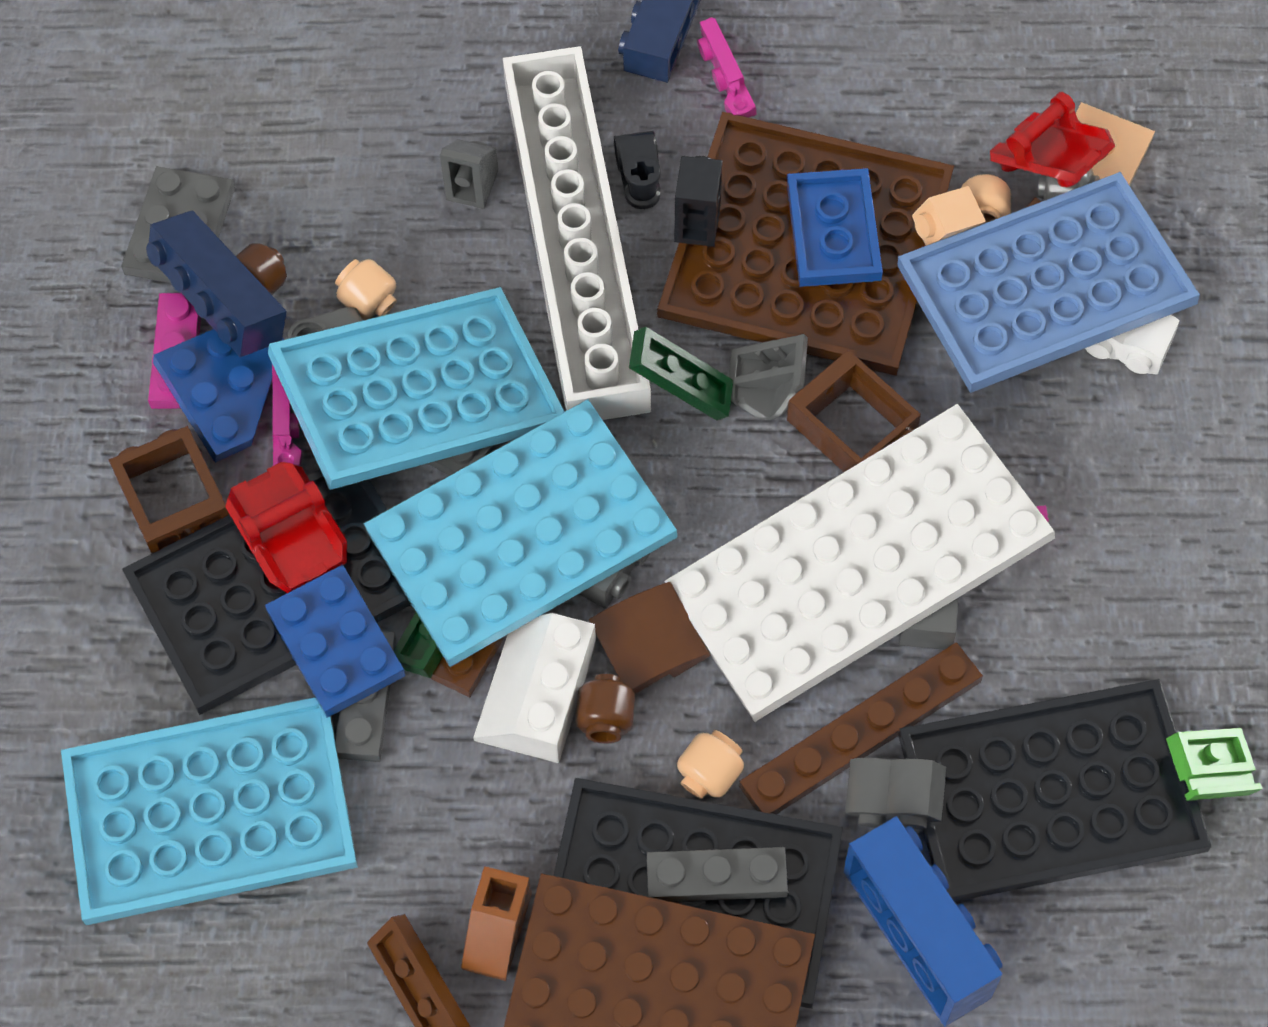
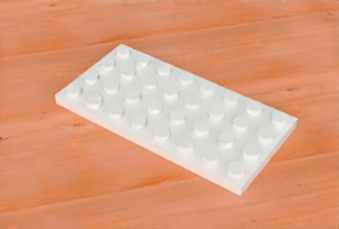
M956 404L664 582L672 583L688 613L689 620L754 722L1049 543L1055 539V532L960 406Z

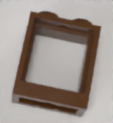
M847 350L795 394L788 402L787 421L843 472L918 428L921 414L850 350ZM849 387L895 427L891 433L862 458L815 417Z
M188 425L178 430H168L157 439L139 447L126 448L118 456L109 459L151 554L229 515L225 502ZM189 454L209 498L150 524L129 479Z

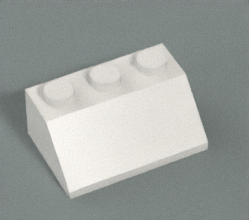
M549 613L540 615L509 633L473 737L474 741L559 763L577 707L578 690L585 682L596 647L595 624Z

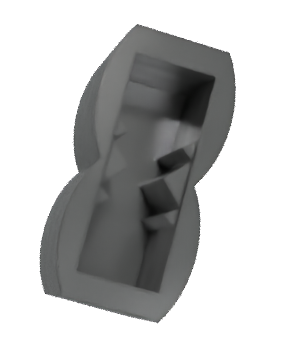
M850 759L845 813L858 818V825L877 828L897 816L904 828L911 826L913 829H927V822L942 821L946 767L933 760Z

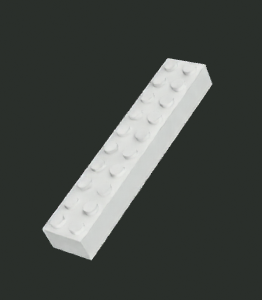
M581 46L503 58L505 87L565 410L567 411L589 399L602 420L650 413L651 388L649 380L629 369L634 331L638 330V324Z

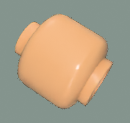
M989 174L977 175L969 178L962 184L961 188L969 186L983 214L985 223L1011 214L1010 188L998 176Z
M357 259L353 260L345 267L335 281V284L338 286L337 299L345 307L356 308L362 320L370 319L374 315L379 317L386 315L397 302L392 296L396 290L395 279L371 259L361 262Z
M714 730L712 734H697L678 759L677 768L684 777L680 784L689 793L701 800L706 794L716 798L723 797L743 771L744 762L740 757L743 750L732 739L717 730Z

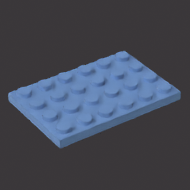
M1121 172L898 256V268L970 393L1197 305L1200 296Z

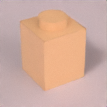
M969 186L929 197L912 215L916 231L926 246L986 222Z

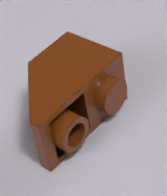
M484 866L471 908L461 964L462 970L507 981L532 895L529 877Z

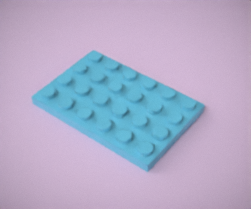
M501 287L269 344L268 355L330 490L515 440L565 412Z
M589 399L364 523L366 531L450 667L678 537L677 529Z
M316 698L61 750L81 917L84 924L91 925L358 868L331 716L326 718Z

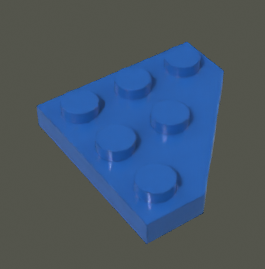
M212 329L154 354L153 364L216 463L252 446L272 382V362L268 355L269 347L239 357L228 344L222 342L216 330Z

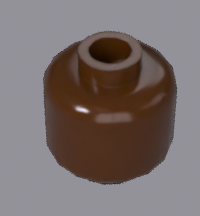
M252 243L236 255L241 263L271 295L284 285L287 277L286 267L282 255L276 249L261 243Z
M596 675L594 680L584 683L578 690L577 727L583 733H586L587 739L593 742L606 744L618 742L621 740V736L626 735L633 728L634 691L627 684L622 683L621 679L616 675Z

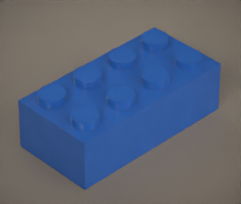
M896 816L849 843L843 873L943 1026L946 1027L992 998L1003 975L1000 971L1003 966L994 948L989 943L983 945L973 929L976 928V925L968 909L961 903L956 905L947 892L949 884L941 869L935 864L930 866L921 853L923 845L917 833L911 826L904 828Z

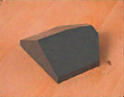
M805 334L731 349L729 378L733 379L731 402L760 420H774L783 416L788 409L789 400L804 388L808 337Z

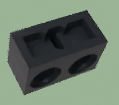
M681 156L675 192L674 242L715 247L721 208L723 160L711 159L707 156Z

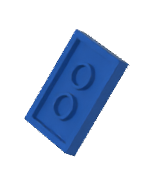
M868 168L787 174V190L799 287L881 281L883 270Z
M343 565L265 605L268 615L326 718L406 676L401 663Z

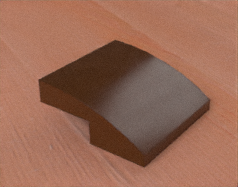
M671 582L655 586L631 596L588 619L590 623L595 624V633L621 682L627 684L634 691V694L668 674L675 678L711 656L700 635L689 620L688 613Z

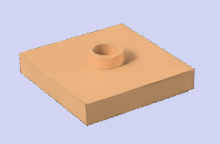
M1081 102L1076 111L1078 120L1083 124L1108 129L1115 143V147L1108 155L1092 168L1094 175L1102 179L1121 172L1130 186L1155 131Z

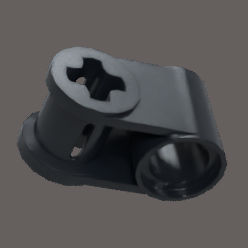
M654 131L614 136L616 163L618 171L621 173L627 203L637 209L653 207L660 199V165Z

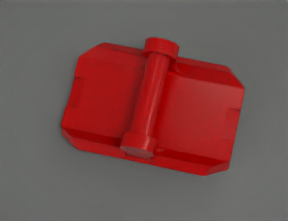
M1059 92L1051 99V105L1042 113H1032L1014 129L1015 132L1004 143L999 142L990 150V161L999 163L1001 169L1005 172L1022 169L1056 178L1061 187H1070L1077 184L1091 168L1104 159L1115 147L1109 130L1081 123L1076 116V107L1073 99L1068 94Z
M279 462L268 468L267 472L248 482L245 480L230 489L225 507L269 582L279 589L289 593L346 564L347 540L325 506V501L314 481L309 480L301 466Z

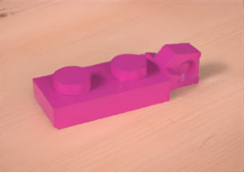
M711 17L701 21L702 38L697 40V45L705 62L711 60L715 68L711 72L718 91L722 92L725 90L727 93L724 101L726 112L748 118L757 115L756 106L744 84L742 72L716 19Z
M272 364L273 466L279 462L301 466L302 450L292 442V438H299V421L295 413H291L290 401Z

